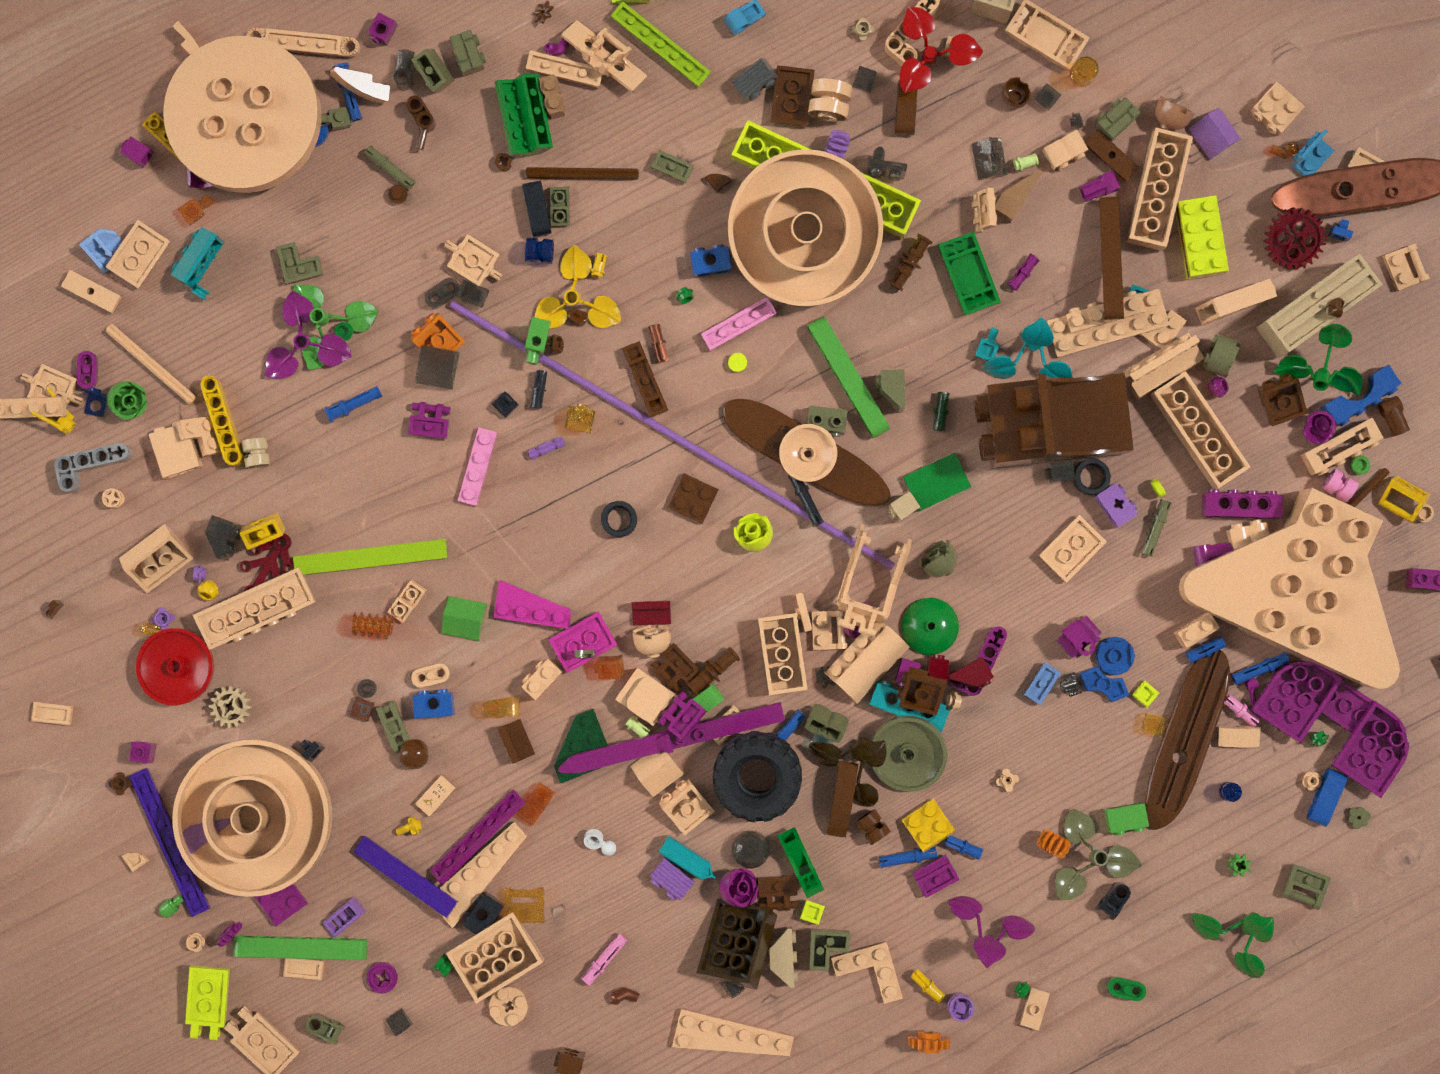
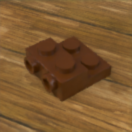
M1284 374L1279 377L1280 380L1276 382L1272 380L1262 383V387L1257 388L1261 404L1266 410L1269 425L1272 427L1308 414L1299 379L1294 375Z
M909 667L908 672L904 671L901 682L904 683V686H899L897 698H900L899 706L937 716L947 680L928 676V671Z

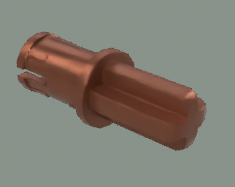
M660 324L651 325L648 327L653 342L651 345L654 346L657 361L662 363L668 360L665 347L666 340H663Z

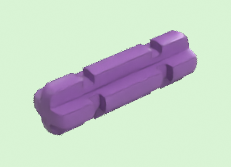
M557 437L554 441L550 440L537 446L538 448L529 449V456L531 459H536L539 455L543 456L556 450L555 448L564 447L565 442L562 437Z

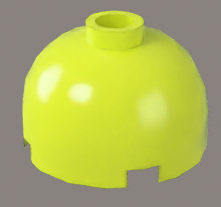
M752 513L739 520L737 528L734 527V536L743 549L750 552H758L765 549L771 543L773 528L765 515L760 516L759 513Z

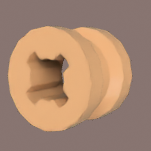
M110 488L104 491L102 501L107 507L119 508L124 504L125 497L121 491Z

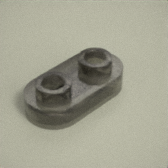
M446 278L428 290L425 294L426 304L430 308L437 309L453 299L460 292L458 281L454 278ZM453 285L454 290L448 291V286ZM434 296L438 297L437 302H432Z

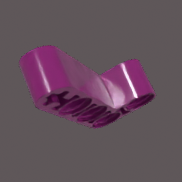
M1000 626L993 627L988 631L976 656V659L984 658L990 671L1007 638L1006 630ZM999 630V634L1002 637L997 638L995 641V644H998V647L994 644H989V641L993 642L995 639V635H993V632H998ZM987 647H991L994 650V655L991 658H987L984 654ZM948 678L947 684L967 695L976 696L983 689L979 685L977 690L971 693L968 690V684L961 682L953 684Z

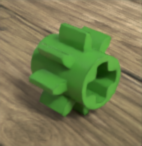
M1234 853V858L1227 859L1230 861V866H1227V869L1233 870V876H1236L1239 872L1240 876L1244 877V872H1251L1248 864H1251L1252 861H1246L1245 854L1239 857L1237 853ZM1240 862L1243 865L1242 868H1238L1236 863Z

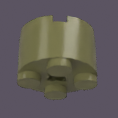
M1215 334L1209 350H1212V353H1207L1202 367L1206 371L1227 378L1241 342L1221 334L1219 336Z

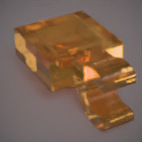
M208 195L202 197L198 202L192 198L178 210L191 226L206 215L203 209L210 207L214 204V201Z

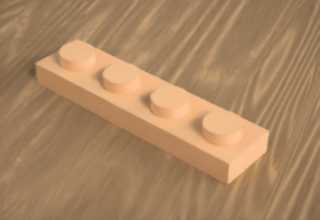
M531 50L525 68L526 71L547 76L554 74L556 78L600 88L603 76L591 65Z
M65 396L0 398V418L36 417L31 414L32 411L44 417L66 416Z

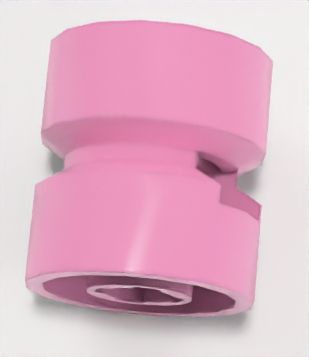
M1334 468L1324 481L1322 489L1329 494L1335 493L1337 499L1346 503L1355 493L1359 482L1351 477L1346 478L1345 473Z

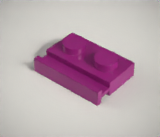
M946 854L912 872L925 898L960 880Z

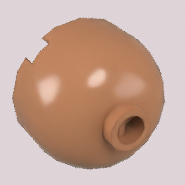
M1160 97L1155 108L1156 119L1162 123L1160 127L1168 131L1185 128L1195 114L1175 102H1169L1164 97Z

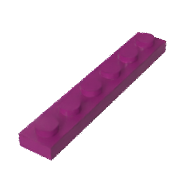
M513 789L430 870L438 882L443 885L526 804L518 792Z

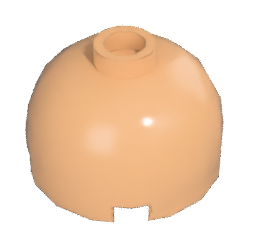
M659 624L657 625L658 628H650L651 625H646L634 629L632 635L636 649L650 658L659 657L660 653L664 652L671 642L669 626Z

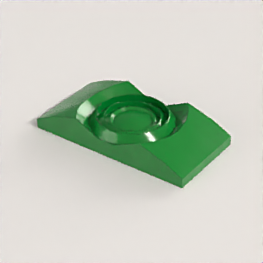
M974 231L938 244L945 269L965 316L1001 303Z

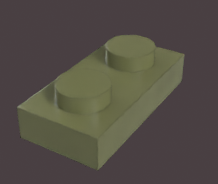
M659 150L651 168L686 184L694 165Z

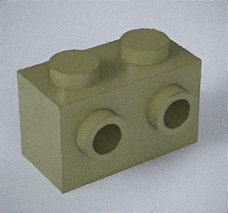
M425 49L411 59L416 70L421 74L425 84L432 92H440L455 81L435 49Z
M809 406L807 424L818 425L827 430L832 437H840L841 434H845L848 410Z

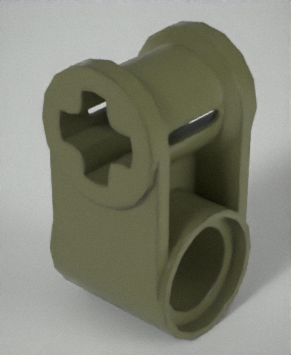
M314 1013L307 1020L306 1029L326 1042L337 1045V1039L341 1031L345 1029V1025L320 1013ZM311 1020H319L321 1026L319 1028L313 1027Z

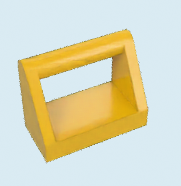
M1395 476L1390 481L1378 505L1413 524L1431 494L1399 476ZM1393 489L1419 503L1413 515L1386 500Z

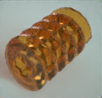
M355 612L352 620V634L357 636L360 632V635L364 637L367 633L368 637L372 638L375 633V637L378 639L381 635H383L384 639H388L393 631L394 616H391L390 620L387 621L386 615H383L382 619L379 620L378 614L372 619L371 613H368L367 617L364 618L363 612L360 613L359 617H356Z

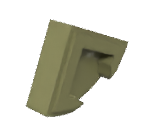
M575 650V657L594 658L595 650Z

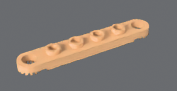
M253 28L246 34V36H252L255 33H259L262 39L273 42L291 52L350 58L357 56L360 52V44L352 37L268 28ZM348 43H354L355 49L352 52H347L345 46Z

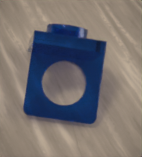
M90 388V391L82 390L83 393L88 395L85 414L103 417L107 395L102 394V390ZM93 401L101 403L99 411L94 412L91 410L90 406Z

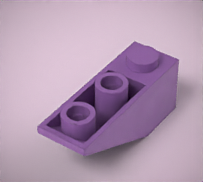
M230 818L215 821L218 833L231 823ZM203 823L190 825L183 831L186 845L191 854L208 842L203 830Z

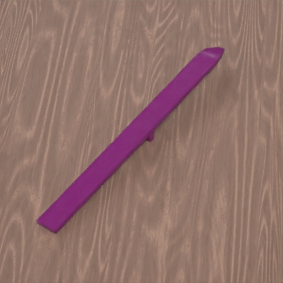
M781 702L699 722L683 742L668 730L577 753L569 757L559 767L558 771L561 773L586 772L664 751L672 753L673 749L779 723L785 721Z

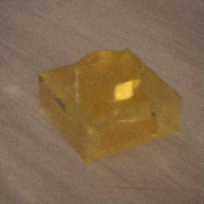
M1145 713L1141 732L1162 736L1165 717Z

